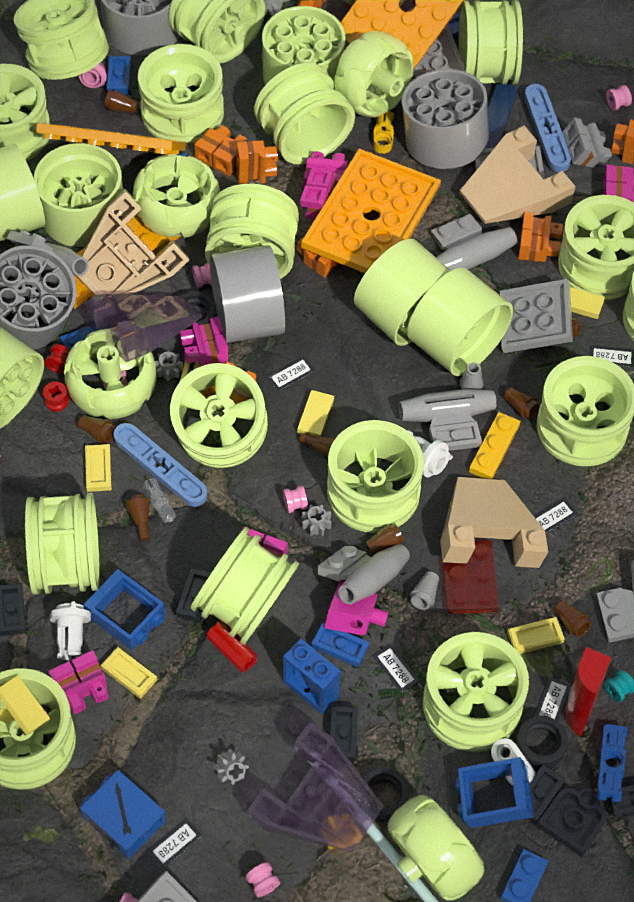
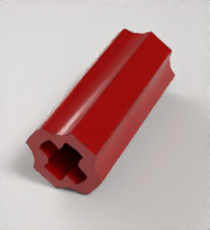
M223 621L218 622L209 630L207 638L241 673L246 672L258 660V655L247 644H241V638L237 634L232 638L229 635L231 628Z

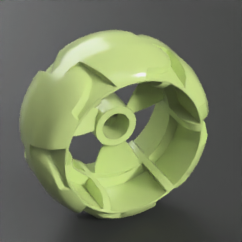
M369 31L364 33L362 37L352 41L341 55L336 75L334 76L335 91L345 96L355 113L365 117H379L382 113L395 108L402 100L403 93L413 76L414 62L412 54L404 42L387 32Z
M167 154L149 161L145 168L140 170L135 179L133 197L142 207L137 216L142 219L148 229L165 237L183 236L184 238L194 236L204 231L210 225L212 203L220 192L218 180L214 178L212 170L205 163L192 156L185 157ZM166 185L178 186L169 189L167 194L155 190ZM193 191L198 192L201 198L200 202L195 205L187 202V194ZM166 199V205L158 202L160 200Z
M102 329L89 333L85 340L74 344L64 366L65 382L69 396L82 411L95 417L103 415L108 419H119L135 413L140 409L144 401H149L157 381L154 356L149 347L135 334L132 333L129 336L118 329ZM138 366L139 376L135 380H131L128 386L124 387L119 381L121 371ZM100 373L101 380L108 383L106 391H103L101 388L94 389L87 386L82 380V375Z
M418 795L409 799L389 819V833L406 855L397 865L412 883L423 876L440 897L446 900H454L467 893L483 876L484 867L482 859L459 828L432 798Z

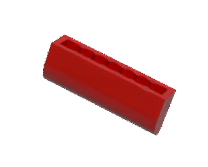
M588 647L585 648L565 706L566 722L572 731L580 736L583 734L597 701L611 661V657Z

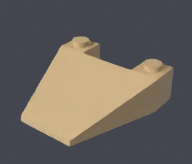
M525 126L507 133L460 190V194L484 224L522 218L525 212H531L534 215L552 213L572 203L575 185L563 171L544 180L529 163L528 160L534 158L537 140Z
M126 189L108 204L82 255L88 262V270L83 276L78 277L98 298L136 293L173 276L190 260L189 256L174 240L170 241L158 254H155L126 224L142 209L141 205Z
M457 478L440 540L443 562L467 564L475 549L474 537L512 540L515 566L539 568L548 553L545 530L505 480Z

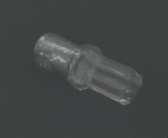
M156 478L149 479L153 488H151L148 481H145L143 488L151 499V506L156 508L164 523L172 522L176 514L169 503V496L163 492Z

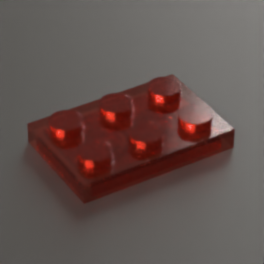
M492 540L475 541V549L467 564L443 562L447 614L498 612L499 605Z

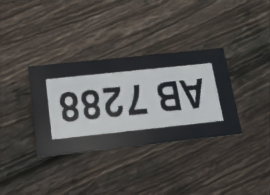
M590 345V356L606 359L618 366L634 367L633 349Z
M302 356L266 377L277 391H280L314 372L315 369Z
M562 498L534 517L543 527L546 534L578 513L565 498Z
M392 644L372 655L401 693L420 681Z
M549 677L535 716H548L558 721L571 684Z
M186 818L147 850V852L163 869L202 835Z

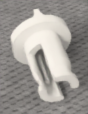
M407 430L416 439L422 450L424 459L423 476L428 478L441 473L448 461L453 458L448 452V445L441 440L430 443L419 436H414L413 432Z
M75 602L60 604L50 613V621L57 624V644L59 647L57 658L60 660H71V656L79 657L83 655L81 653L83 624L91 620V612L85 610L83 605L75 604Z

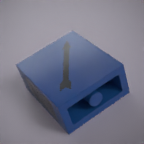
M119 770L113 776L111 774L102 781L100 788L94 794H89L82 801L80 807L82 818L128 860L166 822L165 811Z

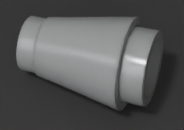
M478 363L468 364L460 380L462 389L481 390L483 388L481 366Z
M434 572L425 573L410 594L413 606L421 610H427L434 604L439 581L437 574Z

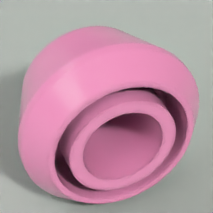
M101 62L91 70L78 75L81 83L90 88L101 87L107 77L105 67Z

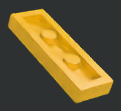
M498 412L469 468V473L483 479H493L521 421Z

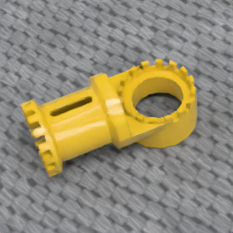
M391 110L382 113L379 117H375L377 122L374 127L373 149L378 153H387L392 149L394 132L392 121L394 120V113ZM380 140H384V141L388 142L389 144H387V145H382V144H381V145H380V144L377 143V142L380 141Z

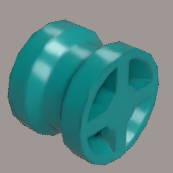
M619 670L615 673L614 678H608L603 683L607 694L617 703L622 702L625 699V695L634 693V680L624 670Z

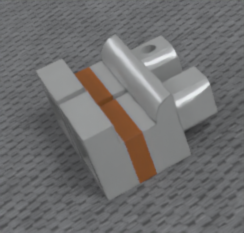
M574 118L562 131L566 145L569 147L568 151L573 164L595 167L598 162L606 163L612 156L610 148L603 146L606 136L604 132L598 131L596 123L584 126L581 119Z

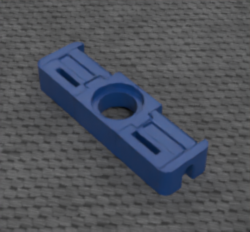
M604 725L597 798L600 800H606L609 797L612 798L613 802H620L622 799L623 791H621L626 756L625 739L628 732L625 726ZM613 758L618 760L620 764L616 767H611L605 761Z

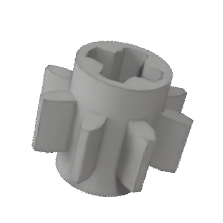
M169 350L162 354L158 353V361H155L157 377L162 376L167 381L175 377L179 378V370H183V362L180 361L179 354L175 355Z
M310 505L308 513L302 512V519L304 520L302 522V529L308 528L310 536L314 534L323 536L325 528L331 529V511L326 512L323 509V505L320 507Z
M228 749L227 752L221 755L218 754L217 764L213 765L214 769L219 772L217 777L222 782L228 779L232 785L235 781L244 779L245 769L249 768V765L244 761L245 756L240 751L235 754L231 749Z

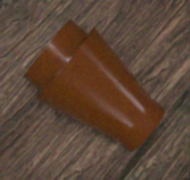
M116 89L114 91L109 90L104 107L109 108L110 111L135 114L138 101L129 98Z
M513 387L509 388L504 395V399L523 418L527 417L530 419L539 411L540 403L534 396L518 391Z
M83 415L78 423L80 429L87 432L100 443H108L114 437L116 427L110 420Z
M394 523L392 525L387 524L365 543L370 553L374 555L404 541V538L398 526Z
M565 600L560 601L555 606L554 611L558 614L571 635L575 634L577 637H580L591 627L589 616L571 606Z

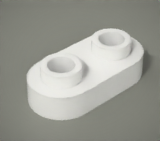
M506 738L499 739L493 744L491 755L494 761L517 757L523 759L527 765L530 784L535 777L534 769L519 747L512 740ZM510 749V756L504 758L503 751ZM512 775L505 776L507 780L513 785Z

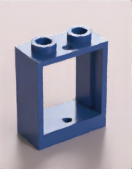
M119 569L84 604V609L91 612V620L131 651L137 645L140 646L146 641L149 632L154 627L160 626L166 615L165 605L162 601ZM122 591H125L151 611L130 635L102 614Z
M300 639L283 656V683L319 713L323 714L339 697L341 670L304 640ZM307 688L310 690V692L306 693L304 692V689Z
M521 757L458 768L459 778H456L455 783L458 794H461L462 802L458 804L460 819L464 820L470 828L533 817L528 769ZM512 775L516 807L476 814L472 782Z

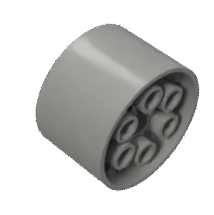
M100 0L102 24L106 39L116 49L127 54L139 56L150 55L162 47L173 45L180 37V35L172 30L169 24V12L173 0Z
M440 69L422 74L406 87L402 96L407 150L415 160L429 167L450 169L469 164L483 153L489 141L486 89L478 78L460 70Z
M31 245L18 246L0 254V288H3L0 291V327L33 350L42 348L59 336L72 311L76 300L74 276L68 265L58 255L42 247ZM5 275H12L15 281L7 280ZM50 281L55 288L48 287L46 282ZM24 296L28 297L29 302H25ZM2 297H6L10 303H5ZM56 297H61L62 302L59 301ZM50 304L54 310H47L44 308V305ZM13 311L14 318L12 322H9L4 317ZM21 312H28L31 318H25ZM39 316L46 324L45 327H39L37 319Z
M267 245L211 254L210 273L213 297L216 304L217 317L220 318L226 343L284 334L285 311L282 287L271 246Z

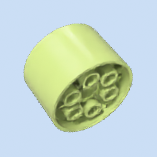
M309 6L288 8L278 12L269 19L262 34L263 80L265 85L283 70L302 63H315L322 66L334 82L340 57L345 50V32L338 19L327 11Z
M15 143L0 148L1 242L7 240L11 230L19 233L21 230L30 232L45 226V216L38 190L27 162Z
M68 144L52 150L42 158L34 173V182L45 216V226L43 228L54 240L68 246L86 247L108 204L123 191L121 169L117 160L105 149L91 144Z
M403 240L384 252L368 269L356 289L354 304L397 345L410 344L413 341L409 339L407 329L416 306L426 292L450 270L417 240Z
M457 268L441 277L426 292L410 318L407 334L410 340L455 376H461L464 374L468 364L473 362L482 363L501 341L510 325L513 316V306L468 269Z
M0 327V429L6 426L28 404L41 381L44 371L43 357L2 327Z

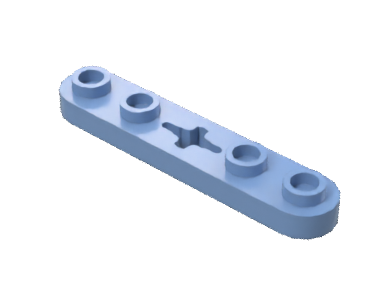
M529 85L525 90L524 98L547 163L553 171L564 172L570 167L571 157L548 93L542 85ZM545 122H546V125L548 126V128H551L550 134H549V131L547 130V128L544 127V123H545Z
M129 423L120 424L115 428L114 440L117 446L182 501L192 507L201 506L206 502L208 494L204 483L138 428ZM155 461L159 463H162L164 461L165 468L162 466L156 468Z

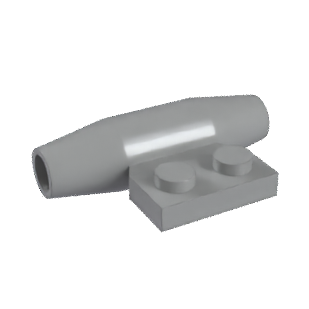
M471 214L431 230L432 239L441 250H445L436 258L450 271L461 267L471 269L496 258L517 244L516 234L511 227L482 234L481 226Z
M11 230L7 237L8 240L18 246H38L55 253L68 265L73 276H83L88 270V262L85 258L69 248L45 243L46 239L35 233L32 235L24 230H21L20 233Z
M460 389L428 393L399 402L401 421L431 422L429 429L431 443L441 440L448 445L449 451L481 447L482 440L478 424L471 416L496 409V396L493 390Z
M401 544L382 550L371 558L367 555V552L358 550L354 546H344L318 565V575L336 581L346 580L339 588L338 594L344 603L353 604L373 595L394 579L409 560L410 554L408 549Z
M634 560L631 562L633 591L617 588L597 593L609 643L634 638Z

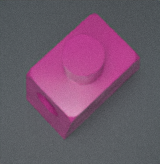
M346 580L339 581L324 628L365 635L369 623L384 627L389 612L375 608L377 594L374 593L353 604H346L340 599L338 594L339 588Z

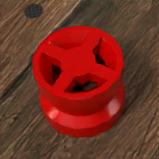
M60 344L53 345L50 349L51 355L47 356L44 361L46 367L55 373L63 374L70 349Z
M51 382L44 387V401L49 410L59 412L68 406L69 398L66 386L63 383Z

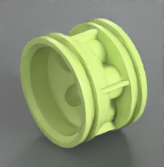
M28 0L20 6L14 15V23L18 35L28 44L26 58L30 69L40 78L53 80L80 75L97 66L108 53L109 45L104 30L101 27L94 0Z
M175 44L162 47L145 58L138 72L139 91L142 97L141 114L145 127L153 136L192 144L196 143L210 128L214 130L219 128L224 116L222 69L217 59L211 53L197 46ZM172 86L176 88L172 93L164 90ZM195 86L198 87V89L194 92H191L188 89V87Z
M574 357L557 365L545 381L542 403L537 417V432L544 447L559 460L576 466L600 465L614 458L622 450L626 442L630 423L634 416V383L618 365L599 357ZM579 394L584 398V401L580 404H575L571 401L569 395ZM602 401L607 403L610 408L606 411H598L595 404ZM558 412L566 414L568 416V420L562 418V416ZM602 425L608 426L605 428L596 429L597 427Z
M88 493L86 499H81L80 494L61 497L41 496L37 502L34 497H28L25 511L27 566L32 594H40L41 589H44L46 594H51L52 585L66 584L70 587H80L81 592L86 591V586H91L93 591H97L99 589V543L93 493Z

